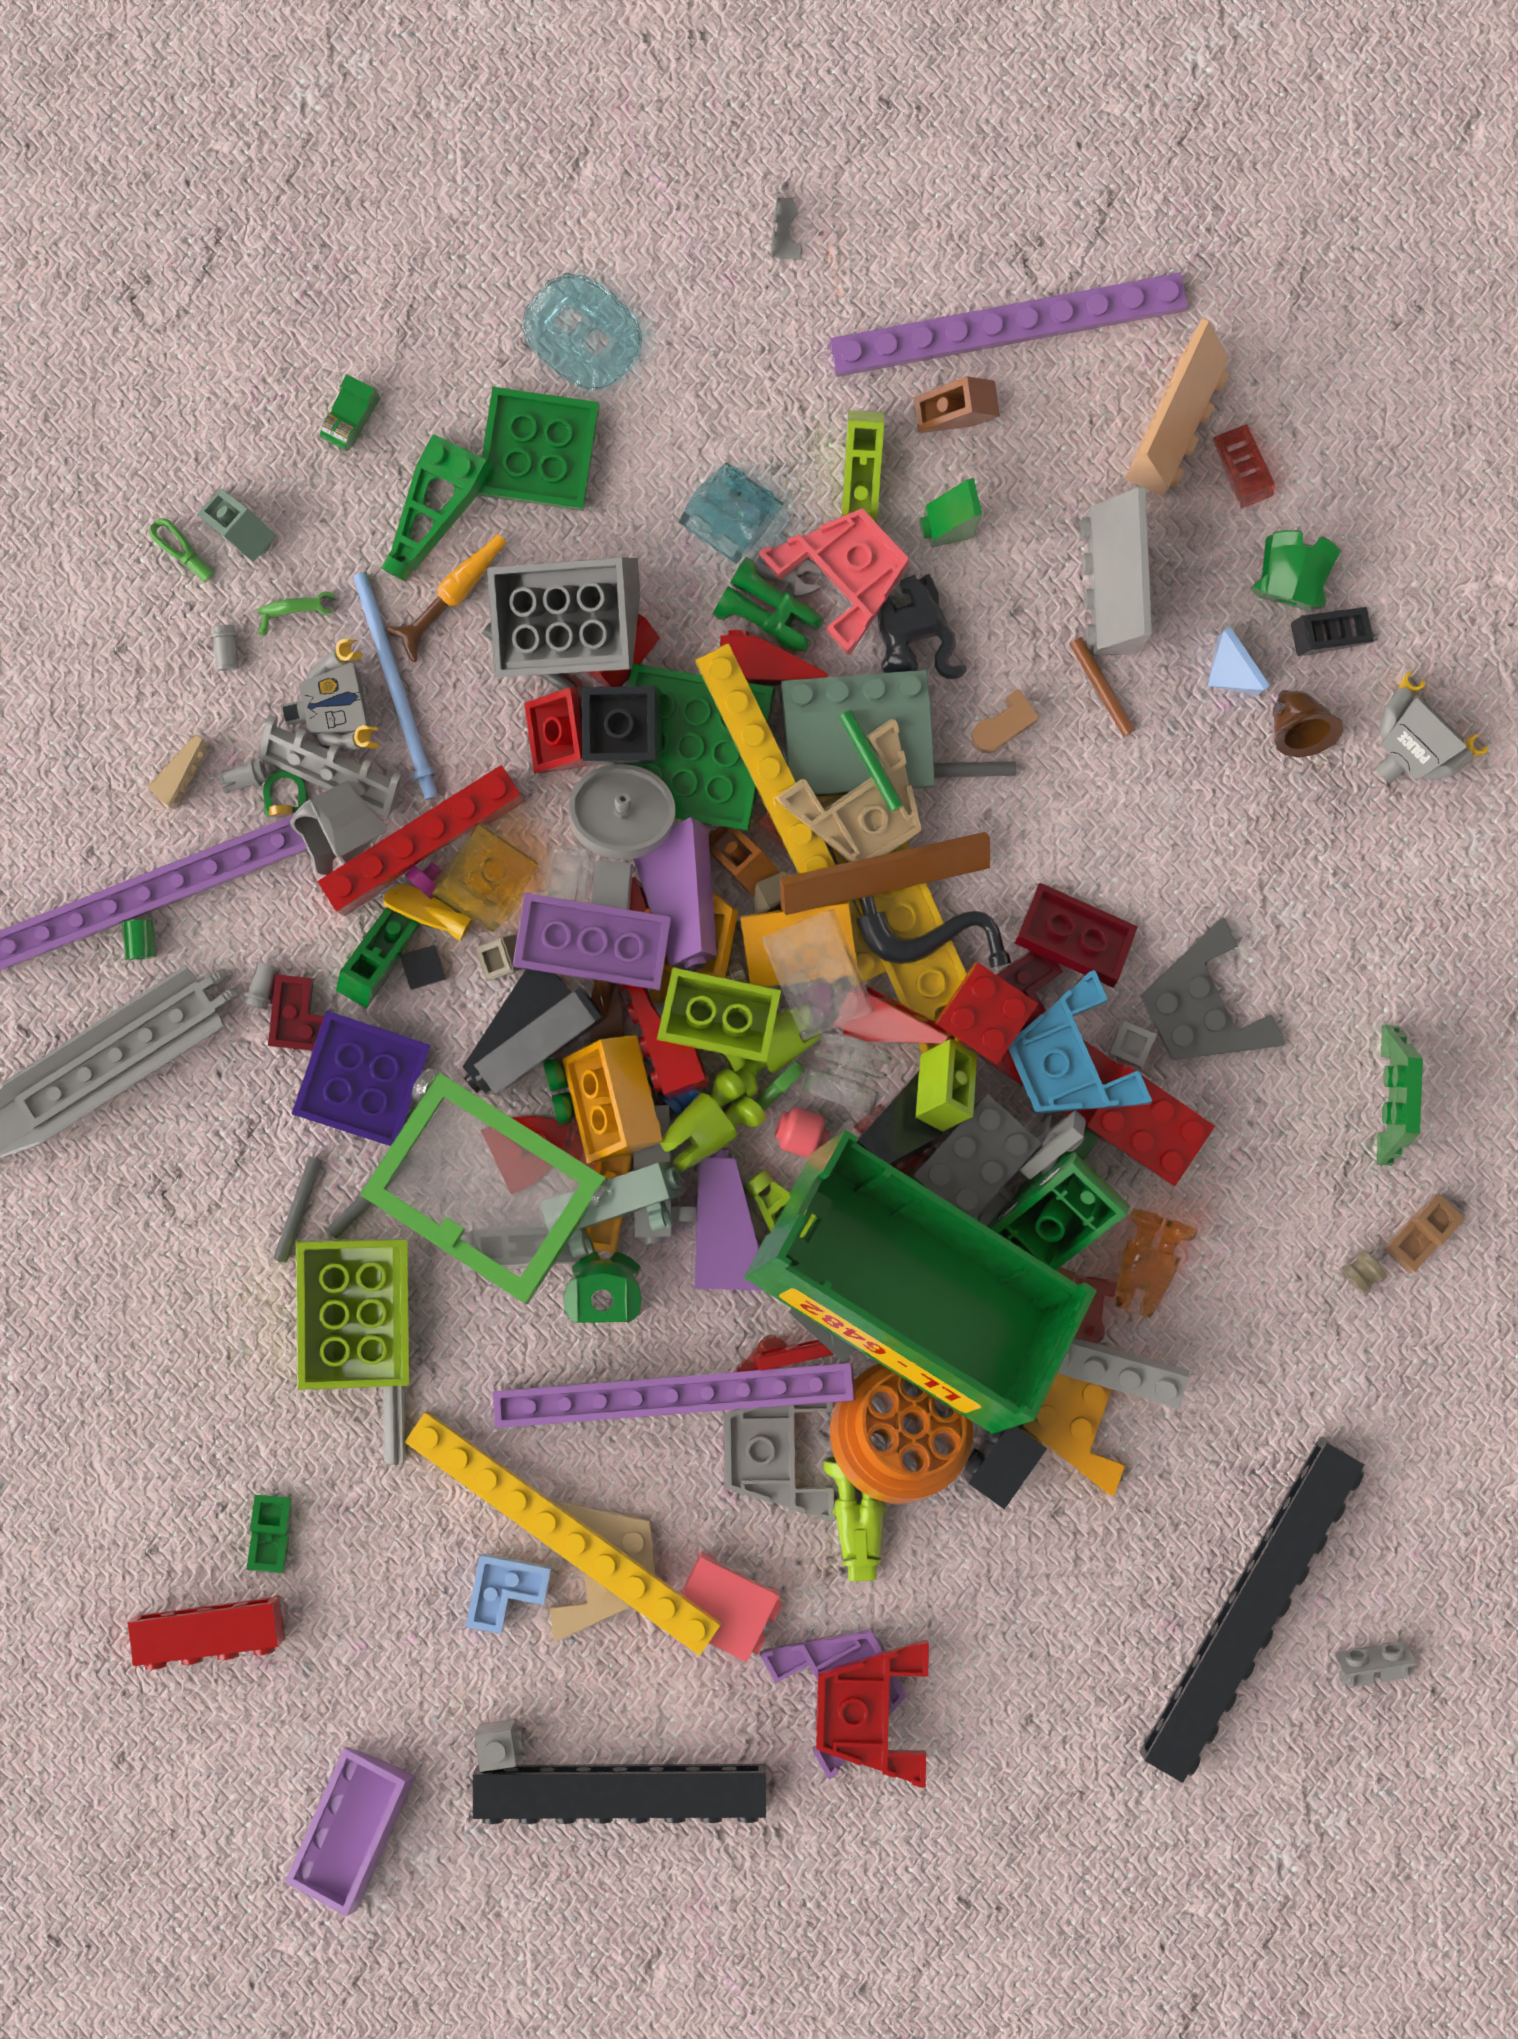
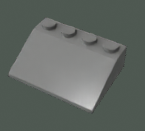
M1137 487L1092 505L1087 513V517H1082L1081 519L1082 539H1088V553H1083L1084 575H1089L1090 588L1084 591L1085 610H1091V624L1086 625L1087 646H1092L1093 656L1136 654L1152 635L1145 487Z

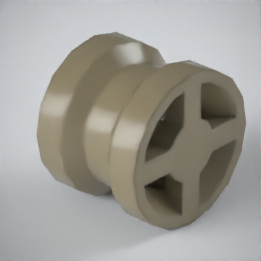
M1361 1250L1357 1254L1356 1261L1352 1264H1345L1341 1268L1345 1277L1364 1296L1371 1292V1286L1377 1281L1382 1282L1388 1277L1379 1263L1365 1250Z

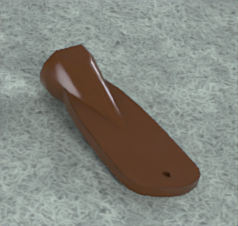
M593 980L594 986L591 999L605 1017V1020L590 1030L591 1044L600 1039L624 1037L623 1009L617 984Z

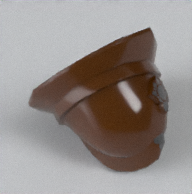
M1282 690L1278 694V699L1274 706V742L1278 751L1284 755L1300 758L1318 754L1337 743L1344 732L1342 721L1332 715L1329 709L1303 691Z

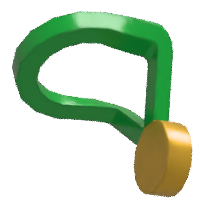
M281 770L273 773L268 777L263 786L264 813L267 817L291 815L309 800L305 782L301 777L288 771ZM280 778L294 780L299 789L298 807H292V805L273 806L270 793L271 787L276 780Z

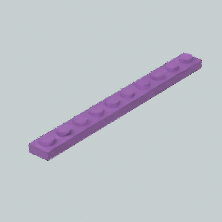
M1180 272L830 338V347L836 377L1185 312L1188 305Z
M289 816L0 930V971L122 924L123 921H130L295 856L308 849L301 835L292 828L289 822L292 816Z
M853 1363L493 1391L495 1428L856 1400Z

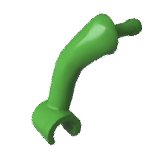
M325 591L320 593L317 598L285 599L261 606L256 612L263 615L259 635L266 636L268 634L270 618H278L281 615L304 611H318L322 615H331L333 611L322 608L320 600L323 598L336 600L335 595Z

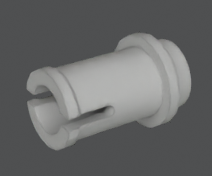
M234 625L213 626V633L209 634V638L213 639L215 670H237L235 637L239 636L238 632L234 631Z
M250 759L246 765L218 772L220 785L225 784L222 789L226 794L252 785L258 788L262 786V782L268 780L265 766L261 760L255 762L254 759Z
M257 962L249 993L245 992L244 994L247 997L245 1004L266 1010L268 1003L272 1004L273 1001L270 1000V995L274 986L275 975L279 972V968Z

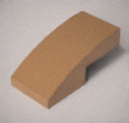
M1438 1193L1408 1220L1383 1249L1408 1273L1416 1272L1437 1246L1444 1244L1465 1218Z

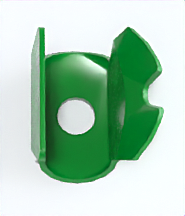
M1300 530L1273 532V535H1269L1265 539L1262 577L1250 589L1259 598L1306 611L1324 608L1326 606V598L1323 587L1341 549L1325 537H1320L1313 546L1304 544L1303 533Z
M598 1252L590 1253L581 1258L579 1262L572 1266L573 1278L569 1280L564 1291V1308L567 1316L576 1323H630L641 1314V1290L635 1278L640 1271V1265L631 1257L620 1252H614L609 1259H601ZM603 1289L611 1293L613 1304L609 1309L598 1310L593 1306L592 1295L597 1290Z

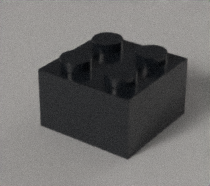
M655 686L582 687L583 761L590 765L662 764V691Z
M1021 1425L994 1434L985 1430L983 1436L986 1437V1440L979 1450L975 1447L971 1449L965 1469L962 1472L969 1485L1003 1509L1007 1507L1047 1450L1040 1439Z

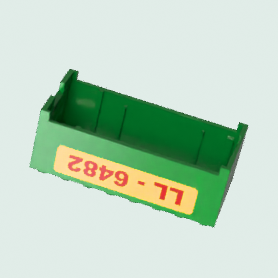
M844 1130L813 1152L790 1191L789 1196L791 1197L772 1232L766 1235L743 1278L992 1434L1034 1421L1097 1290L1085 1282L1080 1285L1074 1283L856 1143L858 1137L847 1130ZM811 1214H814L815 1218L805 1237L801 1239L800 1235Z

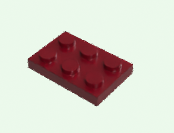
M1039 882L1014 944L1085 976L1090 971L1095 970L1101 983L1114 988L1120 978L1138 926Z

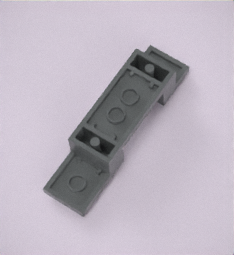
M986 1093L974 1106L973 1117L957 1124L937 1148L934 1146L930 1147L906 1175L975 1218L1042 1143ZM791 1308L788 1311L843 1363L856 1350L855 1347Z

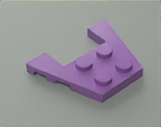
M872 1629L766 1648L760 1651V1656L776 1684L806 1666H810L818 1680V1672L884 1651ZM890 1676L889 1716L907 1697V1692L898 1676ZM816 1745L813 1747V1752L827 1778H833L846 1760L816 1750Z

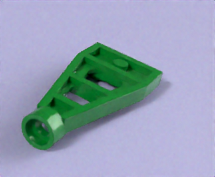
M433 434L415 467L392 549L381 569L407 582L411 572L418 568L476 498L493 464ZM439 478L454 486V494L442 509L434 511L426 506V496L431 482ZM423 514L433 519V526L420 542L411 540L410 534L418 515Z

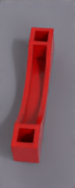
M500 765L317 882L335 911L346 916L373 899L394 880L433 853L464 835L496 821L526 801L507 771Z
M632 877L630 910L645 912L646 909H649V905L642 884L636 877ZM620 984L623 991L628 989L632 1000L631 1003L627 1004L634 1025L640 1024L644 1035L638 1038L641 1050L645 1058L651 1057L655 1068L654 1071L650 1072L655 1090L657 1092L663 1091V1094L671 1099L709 1085L710 1082L697 1048L657 1040L661 1017L655 1009L648 989Z

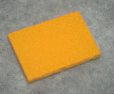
M849 901L785 915L783 910L741 915L740 917L750 984L765 987L859 974Z

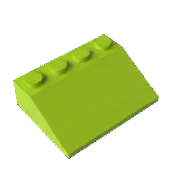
M295 1240L298 1390L409 1386L408 1240Z

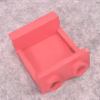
M701 1551L681 1591L682 1595L722 1623L709 1644L745 1662L748 1661L751 1653L758 1655L767 1636L762 1631L768 1620L771 1622L775 1621L783 1603L778 1600L779 1589L775 1587L770 1589L715 1562L714 1556Z

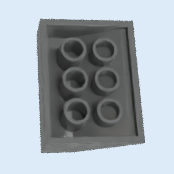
M617 557L487 567L495 677L632 669L640 603L638 558Z

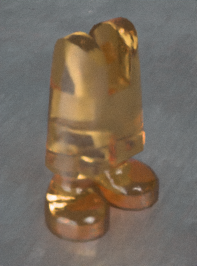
M1133 1207L1130 1217L1137 1226L1136 1241L1129 1239L1126 1241L1117 1282L1116 1307L1128 1310L1135 1290L1139 1288L1145 1290L1139 1314L1151 1318L1167 1292L1182 1259L1173 1254L1175 1248L1180 1242L1194 1240L1198 1229L1166 1217L1158 1248H1153L1151 1245L1154 1236L1160 1229L1164 1217Z

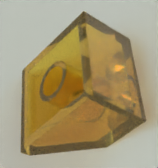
M479 823L449 863L432 893L490 932H494L509 918L539 863Z

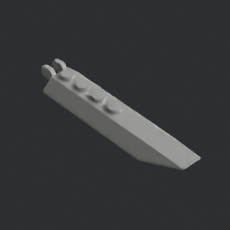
M186 965L2 1082L0 1084V1159L44 1143L223 1028L224 1023L218 1009L238 998L241 993L237 987L230 988L216 999L211 1000L205 990L225 981L229 975L226 969H220L199 981Z

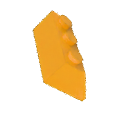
M637 1035L600 1039L562 1059L587 1164L640 1151L663 1141L660 1132V1122L657 1119L652 1100V1089L648 1083L643 1063V1053L639 1047Z

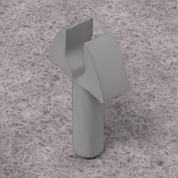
M808 559L804 560L781 580L765 564H756L757 573L761 578L790 583L795 589V598L805 597L820 590L819 585L805 584L798 578L805 574L822 576V571Z

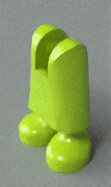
M803 1004L776 1015L766 1063L722 1054L728 1063L729 1069L737 1074L744 1083L746 1089L744 1094L748 1098H751L758 1092L756 1075L761 1069L766 1067L772 1075L825 1036L821 1024L815 1021L816 1014L810 1004Z
M724 1068L716 1074L712 1093L710 1095L700 1093L662 1136L663 1141L659 1142L663 1150L668 1152L678 1147L687 1138L690 1139L692 1144L673 1161V1164L680 1172L700 1163L737 1137L735 1126L742 1124L756 1128L766 1121V1115L758 1103L751 1098L740 1097L746 1091L745 1085L738 1075L728 1068ZM735 1100L725 1112L722 1111L721 1107Z

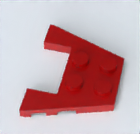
M921 1640L818 1672L816 1750L860 1766L862 1764L879 1770L884 1775L909 1781L914 1786L926 1788V1750H889L888 1726L890 1676L928 1677L929 1641Z

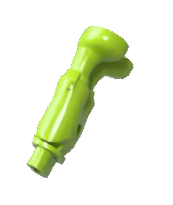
M827 1457L823 1459V1469L827 1475L834 1478L839 1491V1498L835 1501L833 1514L837 1519L843 1565L848 1566V1580H877V1565L881 1564L883 1515H885L887 1509L883 1501L874 1499L863 1492L861 1503H857L854 1485L843 1474L835 1457Z

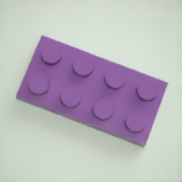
M524 893L512 967L660 990L671 917Z

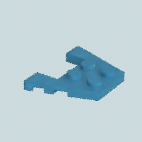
M1095 970L1090 971L1083 977V980L1061 996L1044 1014H1041L1022 1030L1008 1048L1035 1113L1136 1106L1152 1103L1139 1070L1103 1085L1073 1018L1074 1016L1108 1002Z

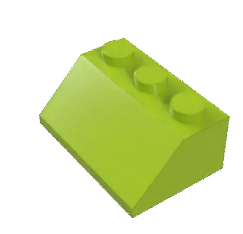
M672 968L657 1040L766 1063L781 990Z

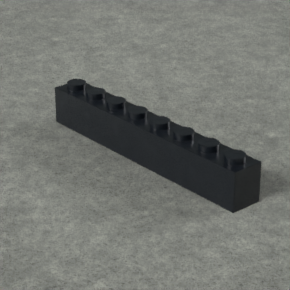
M766 1764L516 1765V1767L480 1772L479 1765H476L473 1772V1819H482V1823L499 1824L504 1822V1819H518V1822L522 1824H535L540 1822V1819H555V1822L559 1824H571L576 1822L577 1819H591L593 1823L606 1824L612 1822L613 1818H628V1822L635 1824L649 1822L650 1818H664V1821L667 1823H682L686 1821V1818H700L704 1823H718L722 1821V1818H737V1821L741 1823H754L759 1821V1818H766Z

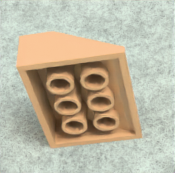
M1201 319L1186 345L1124 478L1160 496H1164L1169 487L1176 489L1185 470L1179 467L1184 454L1189 457L1191 456L1199 440V436L1194 435V432L1199 422L1204 425L1206 424L1214 408V404L1209 402L1213 391L1221 392L1230 373L1224 370L1229 357L1208 320Z

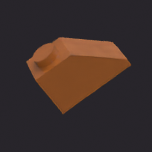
M966 376L913 397L919 433L971 427L1000 416L996 384L993 380Z
M719 826L709 836L710 854L753 898L755 896L756 884L759 881L780 873L763 851L739 829Z

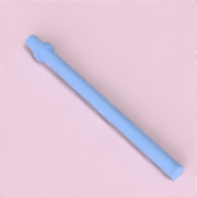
M367 572L355 574L353 578L416 771L413 773L414 779L419 781L425 800L436 798L439 796L433 780V776L436 774L434 768L429 767Z

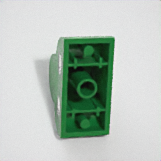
M1063 1153L1046 1173L1040 1171L1033 1178H1028L1018 1189L1012 1201L990 1221L987 1227L1052 1269L1057 1270L1124 1218L1129 1211L1130 1205L1076 1153L1068 1156Z

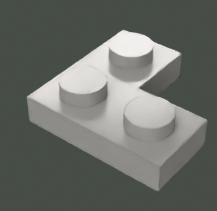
M1074 1110L1061 1122L1053 1114L1048 1116L1030 1131L1042 1144L1020 1167V1171L1029 1179L1033 1178L1040 1171L1042 1173L1049 1171L1061 1154L1066 1150L1068 1152L1074 1151L1083 1142L1086 1119L1077 1110Z

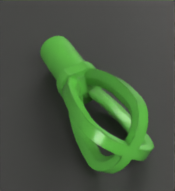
M160 518L151 525L149 529L151 538L168 554L179 559L183 565H187L204 583L214 575V572L191 549L184 535L170 520ZM165 526L175 534L185 550L184 554L173 549L158 536L157 530L159 527Z

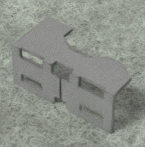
M777 189L771 257L800 260L802 244L793 243L789 235V224L797 216V207L792 198L779 197V189ZM776 222H778L777 232H775Z

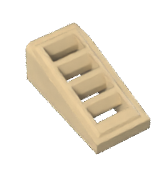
M197 734L194 735L148 785V789L168 807L176 809L209 743Z

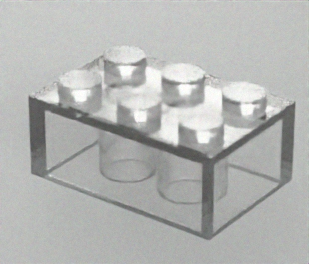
M834 909L761 938L803 1041L875 1011Z

